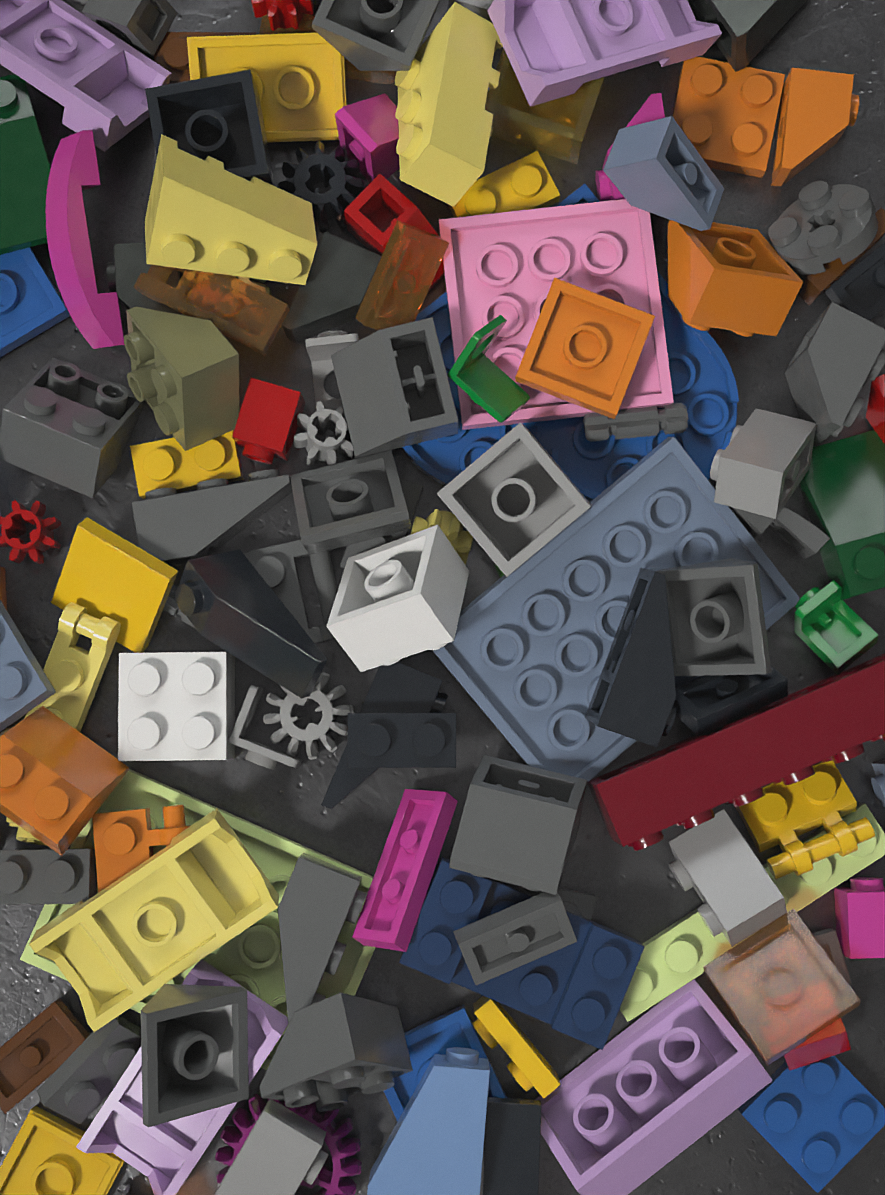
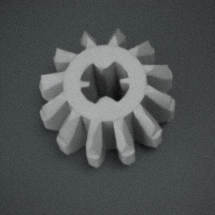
M325 672L320 674L309 697L301 699L282 686L281 688L288 694L285 699L269 693L266 697V701L270 704L280 706V714H266L263 716V722L265 724L281 722L282 728L274 732L270 740L273 744H278L290 735L292 739L287 747V755L295 757L298 754L303 741H306V753L310 760L318 758L319 748L317 740L319 739L328 751H336L338 745L329 734L331 730L347 736V725L336 722L337 715L354 713V708L352 705L335 707L334 702L343 697L347 690L343 685H339L328 694L324 693L331 677ZM313 699L320 705L315 711L322 712V719L319 724L309 723L306 729L298 724L302 717H296V709L299 705L308 706Z

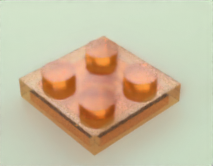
M794 909L703 967L705 975L767 1066L860 1006V999Z

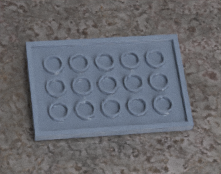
M667 437L590 502L591 507L509 576L503 575L460 612L454 641L447 643L440 649L432 650L528 766L586 779L589 782L637 741L598 727L586 719L585 715L640 568L658 571L729 558L758 563L766 630L800 600L799 596L732 510L726 505L714 502V487L675 437ZM674 676L675 688L703 676Z

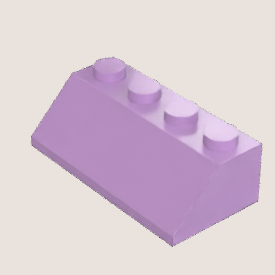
M695 979L667 996L604 1046L603 1050L599 1049L560 1080L561 1085L543 1099L542 1096H539L535 1100H541V1135L580 1195H628L773 1080L751 1049Z

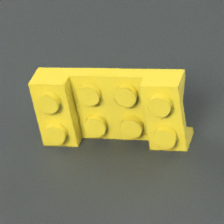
M216 808L172 838L170 845L86 902L79 901L36 930L29 945L36 954L55 962L78 993L87 1023L95 1032L277 909L279 894L218 808Z

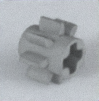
M318 401L316 412L311 417L300 413L297 416V425L306 432L294 436L293 445L295 448L306 447L308 452L306 464L308 466L312 465L316 460L327 462V466L333 465L340 454L346 457L353 456L352 443L345 440L351 437L348 425L343 418V405L339 406L335 411L325 409L322 402ZM327 429L335 433L334 438L328 437L324 442L316 439L317 433L323 435Z

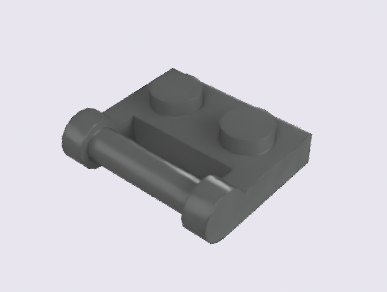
M297 540L242 552L315 644L336 640L326 627L338 591L330 551L334 549L310 555L304 548L302 541ZM309 556L324 622L323 625L312 628L309 626L295 560Z

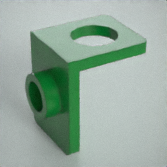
M499 315L474 333L447 376L464 390L476 404L480 405L494 419L502 423L528 402L530 396L485 356V353L507 322L502 315Z

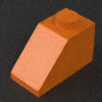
M791 68L783 84L780 99L771 186H783L833 147L848 126H854L859 110V95L852 94L854 74Z

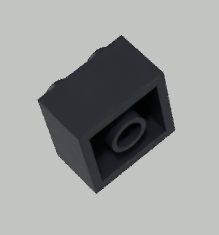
M250 69L145 89L156 157L162 134L177 141V146L180 150L202 160H206L210 156L223 162L224 170L248 181L256 177L275 186L259 93Z

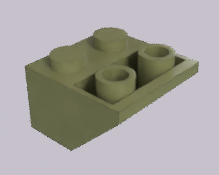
M133 307L126 310L128 334L124 336V344L131 358L132 372L127 374L128 383L136 399L140 402L146 401L154 411L155 419L165 435L172 434L182 448L187 451L234 430L239 416V353L211 320L141 307Z

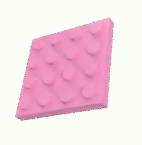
M626 199L439 219L454 362H456L475 332L499 315H502L507 322L485 353V356L530 396V399L522 408L501 423L494 419L480 405L476 404L457 385L462 430L519 424L520 422L530 423L584 417L585 414L596 413L515 381V376L554 277L655 316L619 410L652 406L664 408V405L674 403L650 212L631 206Z

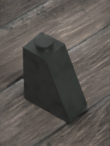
M807 0L687 1L701 22L718 24L722 34L715 43L734 71L737 72L751 62Z

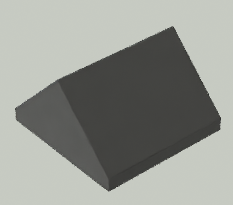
M322 0L312 22V28L360 71H409L440 0Z
M392 450L290 475L300 537L304 548L310 555L412 529Z
M729 558L656 571L664 574L666 579L674 676L754 675L771 672L758 563Z
M164 984L142 1008L143 1124L149 1128L249 1099L247 989L236 986Z

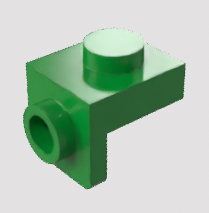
M833 580L823 589L814 587L800 598L795 606L794 632L839 675L877 644L878 634L841 600L842 587Z

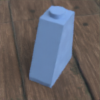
M461 1047L447 1048L446 1055L435 1054L370 1171L367 1195H480L490 1074L489 1059L479 1058L477 1050Z

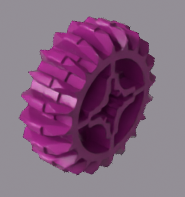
M258 1094L252 1095L248 1101L251 1113L245 1109L237 1108L232 1115V1119L237 1127L225 1126L220 1135V1138L229 1146L219 1148L215 1155L216 1161L227 1165L216 1176L217 1183L219 1184L222 1182L266 1106V1102ZM274 1100L286 1107L285 1101ZM315 1102L301 1107H286L326 1131L324 1141L332 1156L333 1169L323 1165L312 1185L302 1180L300 1185L311 1189L315 1184L321 1186L322 1188L313 1195H355L357 1183L348 1176L360 1174L362 1162L349 1156L360 1151L361 1142L358 1138H343L353 1128L351 1118H345L335 1123L333 1119L336 1117L339 1109L318 1112Z

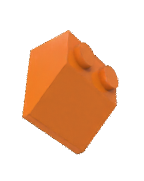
M669 220L668 297L681 313L682 320L690 327L701 331L719 328L731 330L745 337H752L754 333L777 336L803 281L786 261L778 255L777 251L759 230L712 222L709 230L699 231Z
M42 706L0 737V812L62 856L126 775L129 767Z

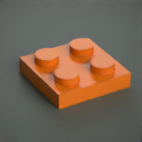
M698 56L684 60L672 117L709 168L762 178L767 169L785 74L747 66L735 72L727 62Z
M554 277L515 376V381L615 419L655 316Z

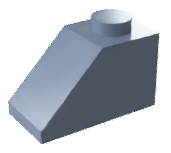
M672 116L619 129L603 169L631 206L699 231L711 228L724 187Z

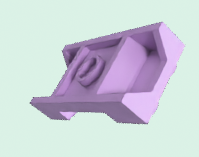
M0 0V64L64 106L62 124L76 133L82 130H93L95 146L105 152L150 117L145 89L168 85L171 79V72L62 0Z
M494 0L487 10L530 107L574 94L585 82L655 61H659L661 67L704 55L722 34L718 24L696 21L687 0Z
M203 959L193 967L181 984L242 987ZM247 990L248 1082L250 1084L288 1026V1017ZM140 1048L76 1147L84 1153H114L148 1177L154 1195H176L237 1102L148 1128L143 1124L142 1057Z

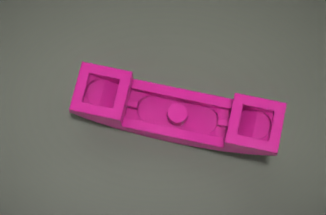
M82 130L61 139L55 152L47 185L46 232L51 264L63 301L82 336L93 349L125 344L117 292L97 294L82 191L101 185L93 130Z

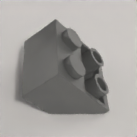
M831 302L808 328L785 372L799 419L817 423L813 443L815 446L830 435L836 438L844 426L849 428L865 401V399L858 396V393L863 389L868 379L874 381L885 364V350L882 349L885 343V329L834 302Z
M433 317L378 330L331 355L355 458L458 434V418Z
M52 357L3 408L0 429V459L93 498L116 470L145 405V401H138L132 391L122 384L110 382L81 370L74 364L62 362Z
M483 755L470 783L449 868L468 872L477 877H487L519 885L531 891H542L557 895L579 831L587 780Z
M340 992L294 1012L259 1086L261 1098L285 1101L286 1107L289 1108L301 1107L315 1102L318 1112H327L348 1105V1096L362 1091L364 1094H372L393 1087L395 1085L393 1078L413 1071L398 1007Z

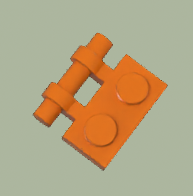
M184 805L164 806V828L151 829L150 808L94 814L92 822L98 893L154 855L153 846L166 845L167 847L170 845L172 838L191 826H186Z

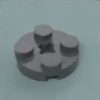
M815 181L801 189L798 195L799 199L786 208L777 221L768 229V235L778 255L786 261L795 273L809 275L825 272L823 264L832 262L839 257L844 265L859 256L875 238L878 231V220L875 215L876 208L867 189L850 184L829 186L825 181Z

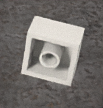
M439 525L349 557L326 627L360 672L381 665H392L402 658L426 650L440 649L455 639L469 570Z
M228 652L119 653L118 761L235 759V745L228 742L235 726V656Z

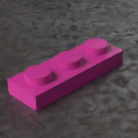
M405 789L352 938L364 946L407 952L458 803L449 793Z

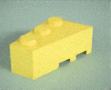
M454 2L419 48L410 70L397 71L395 76V85L398 86V105L395 117L398 119L399 139L396 153L399 155L400 180L453 207L485 169L493 114L485 110L488 88L494 90L498 87L500 72L492 68L494 52L498 48L501 49L503 47L493 23Z
M161 134L145 217L146 264L306 285L317 248L312 203L256 177H253L251 181L224 170L223 162L210 156L206 160H202L178 149L177 141Z

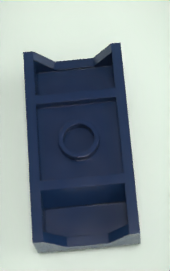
M442 857L421 908L407 952L402 951L399 963L447 984L451 982L544 1021L550 1024L554 1030L603 1050L645 948L644 945L636 939L566 910L577 942L479 985H475L453 931L534 896L495 879L477 877L468 872L449 868L450 860Z

